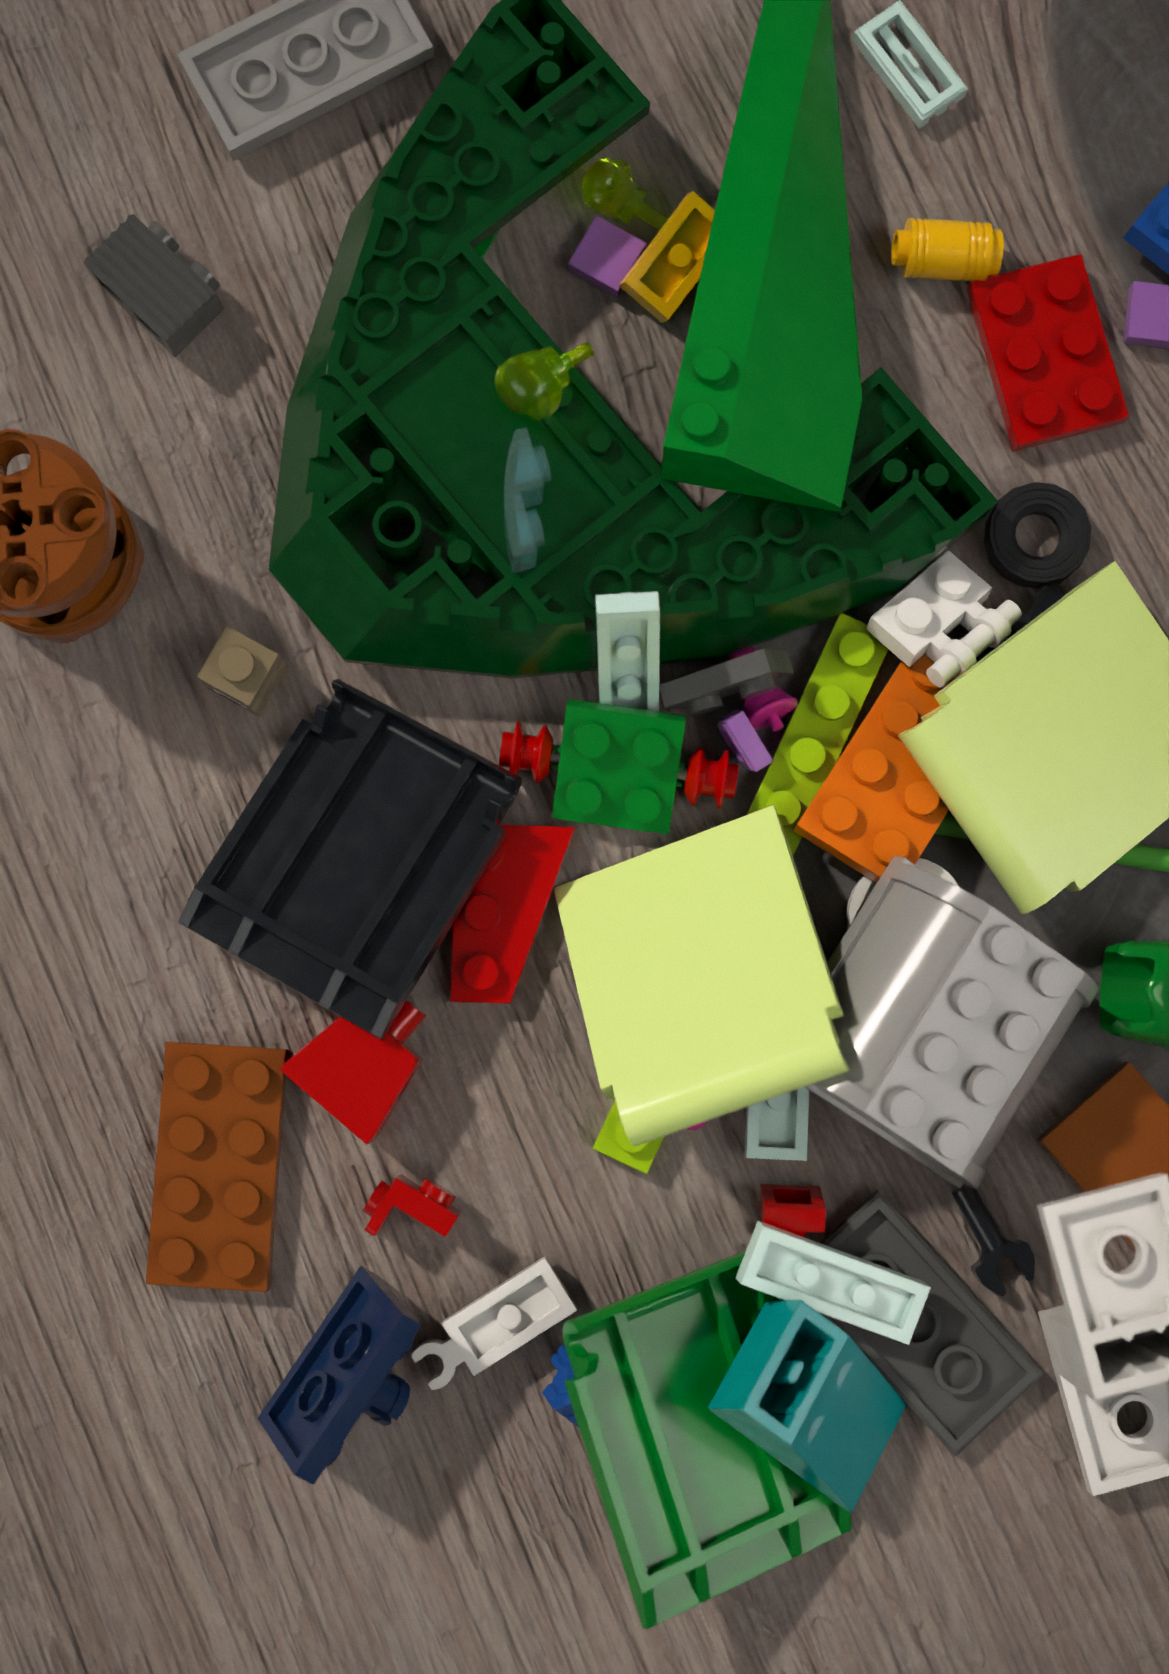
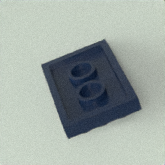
M362 1266L359 1267L258 1417L259 1422L293 1475L312 1485L316 1483L324 1469L337 1459L344 1439L362 1413L367 1414L372 1420L383 1426L390 1425L391 1417L397 1420L403 1413L410 1396V1386L405 1382L406 1380L395 1374H389L395 1363L408 1353L413 1344L414 1335L421 1324L378 1275Z

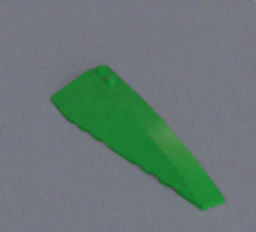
M764 0L728 150L664 439L661 479L840 512L862 403V388L830 0Z

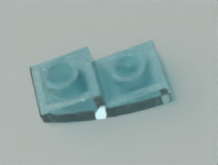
M527 427L515 430L505 469L504 531L513 573L536 567V547L545 545V538L536 509L525 511V508L542 504L543 483L552 480L543 445L532 447Z

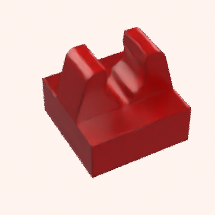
M760 1184L759 1209L763 1223L806 1238V1232L825 1233L826 1207L820 1186Z

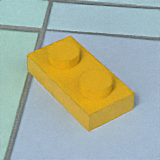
M694 191L685 196L618 285L661 323L670 319L700 279L715 210Z

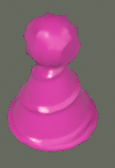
M754 647L729 656V660L757 650ZM776 686V689L769 693L745 698L744 710L754 730L771 726L773 732H776L784 727L781 720L797 707V699L786 694Z

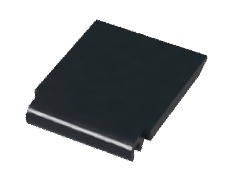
M335 679L332 681V688L335 693L330 705L327 708L317 705L313 724L304 719L301 720L195 885L178 922L364 1031L383 1040L506 838L505 829L499 825L517 797L522 778L344 681Z

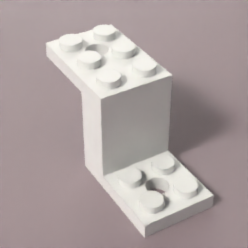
M1156 1173L1037 1205L1064 1303L1061 1306L1039 1311L1038 1314L1087 1491L1092 1496L1169 1476V1179L1167 1174ZM1126 1235L1134 1244L1135 1258L1127 1269L1111 1271L1103 1258L1105 1244L1114 1236ZM1131 1401L1142 1402L1147 1412V1420L1144 1427L1133 1434L1122 1433L1117 1424V1414L1120 1408Z

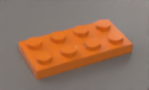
M926 654L911 667H908L903 661L900 662L793 830L875 883L879 881L894 855L905 857L915 865L949 811L898 737L903 731L921 723L922 716L939 707L940 704L934 695L956 679H951L941 688L932 684L927 677L926 670L935 662Z

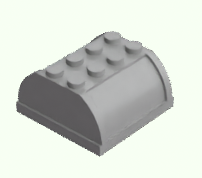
M894 855L827 962L844 1015L833 1019L832 1022L841 1042L838 1043V1046L849 1067V1071L805 1086V1088L949 1183L959 1188L964 1183L977 1189L987 1174L982 1169L1080 1008L1090 1006L1099 991L1098 985L1086 972L990 904L960 887L920 869L905 857Z

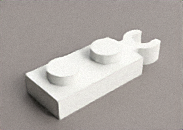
M544 1256L443 1320L442 1325L449 1338L445 1341L439 1339L426 1340L416 1347L411 1357L414 1362L421 1360L429 1354H435L442 1359L444 1363L443 1371L433 1376L428 1382L431 1390L440 1389L451 1381L457 1365L465 1361L471 1373L475 1376L576 1312L577 1306L549 1260Z

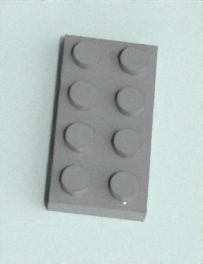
M281 0L176 54L233 161L435 57L433 45L408 0Z

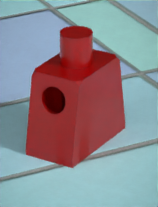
M407 999L383 1040L339 1017L287 1060L279 1070L368 1145L380 1134L423 1060L404 1042L425 1019L426 1015Z

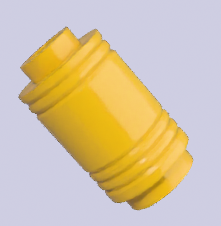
M908 218L904 230H895L891 252L892 264L901 267L903 278L952 281L969 280L971 282L986 280L987 277L998 275L1004 249L1003 232L1001 229H993L990 222L974 223L972 221Z

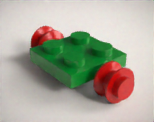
M573 699L567 700L561 745L555 746V750H553L554 738L547 725H543L538 734L533 736L524 734L521 723L517 721L514 733L503 732L499 756V766L510 768L509 771L517 774L519 770L531 771L535 784H539L549 774L550 765L553 762L552 769L558 770L552 812L553 819L668 835L676 787H682V780H685L684 794L691 805H695L701 795H708L714 797L717 809H721L723 798L734 799L739 764L728 762L729 750H725L720 759L714 761L706 759L703 748L700 746L688 757L687 769H685V762H680L686 715Z

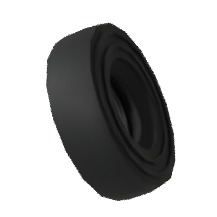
M1033 482L1013 488L998 500L985 523L984 546L990 563L1003 578L1020 587L1040 589L1042 586H1052L1063 582L1081 566L1090 549L1091 525L1086 509L1071 492L1055 484ZM1033 514L1043 515L1051 519L1059 533V542L1055 551L1043 557L1031 556L1025 553L1018 545L1015 537L1016 527L1021 519Z

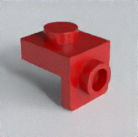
M400 1174L395 1178L392 1185L381 1180L363 1209V1212L372 1217L364 1231L375 1237L382 1229L394 1207H397L446 1237L462 1211L452 1205L456 1196L438 1183L425 1178L420 1186Z

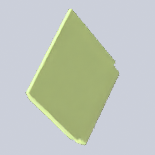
M1116 561L1079 584L936 693L934 697L940 706L922 716L921 723L898 735L1021 914L1029 913L1047 903L1064 888L1068 892L1082 890L1169 818V640Z
M774 805L554 887L600 1089L608 1099L615 1097L624 1131L634 1147L849 1071V1067L838 1046V1043L841 1042L832 1022L833 1019L844 1015L794 859Z

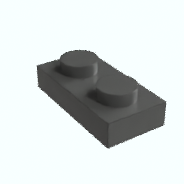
M763 648L660 684L659 688L665 708L687 709L689 716H698L721 709L723 707L721 698L740 692L741 698L744 699L774 691L776 689L774 680L794 674L787 650Z

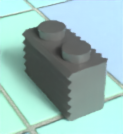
M133 214L127 217L125 223L119 225L117 231L111 232L109 239L103 240L101 246L95 248L92 255L86 257L84 264L99 286L111 295L123 309L176 357L224 310L216 294V291L221 286L201 263L195 260L188 267L175 254L180 247L160 224L154 221L147 228Z

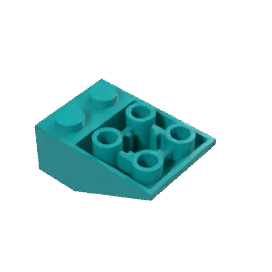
M803 1300L765 1302L710 1402L708 1409L847 1512H853L907 1404L848 1334Z

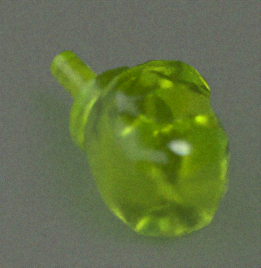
M603 157L587 167L581 181L583 201L594 211L616 219L620 218L626 224H629L635 214L658 230L666 223L667 217L642 202L647 191L632 182L631 168L624 160Z
M585 342L560 356L550 346L540 351L535 349L516 355L506 360L496 371L494 381L496 391L503 403L514 414L529 415L533 420L548 418L559 408L562 399V389L569 384L567 369L594 356V350L589 342Z

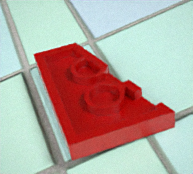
M499 825L505 829L507 836L453 923L450 1002L511 1004L575 827Z

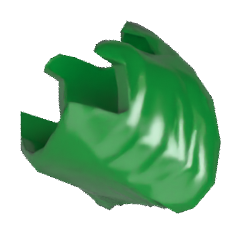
M1131 940L1107 946L1102 964L1099 1015L1101 1030L1126 1040L1141 1041L1144 1044H1153L1156 1047L1161 1046L1169 1051L1168 940Z

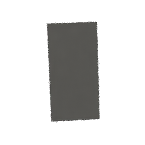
M876 1190L819 1242L924 1281L931 1287L909 1345L836 1318H830L842 1331L850 1336L887 1382L954 1457L1043 1375L1041 1370L879 1191Z

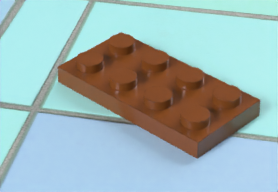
M166 1042L146 1284L267 1292L270 1290L286 1075L279 1069L288 1060L289 1049Z

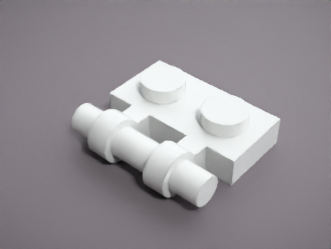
M948 550L870 617L866 630L908 667H911L926 654L935 662L926 670L927 677L932 684L941 688L951 679L959 677L976 664V657L986 648L997 647L1011 635V626L1022 617V612L1019 606L1011 600H1005L996 609H986L981 604L987 600L992 587ZM959 624L969 631L961 640H951L947 636Z

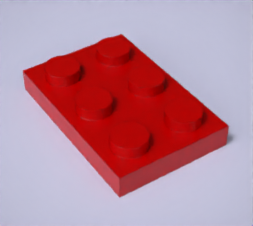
M1082 254L969 283L966 292L1013 452L1120 425L1129 418Z

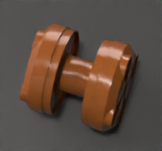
M15 429L0 431V621L11 629L29 637L53 640L60 643L76 641L81 636L99 629L113 619L133 593L140 568L144 561V549L140 542L136 525L128 510L116 495L104 485L92 467L70 447L48 437L26 434ZM30 454V462L26 469L7 476V466L15 456ZM116 537L124 538V549L118 557L112 559ZM69 608L67 616L61 622L56 624L47 623L46 615Z

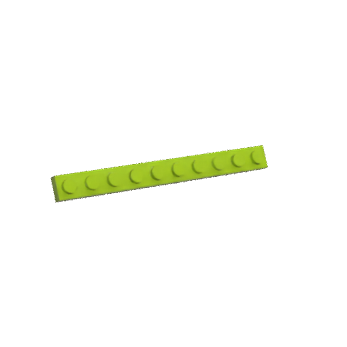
M843 613L839 614L772 758L773 762L770 763L746 814L748 815L774 805L792 856H794L802 838L801 835L793 830L835 766L888 651L886 646L866 630L867 624ZM614 1099L592 1149L647 1174L664 1136L634 1147L624 1131L616 1100Z

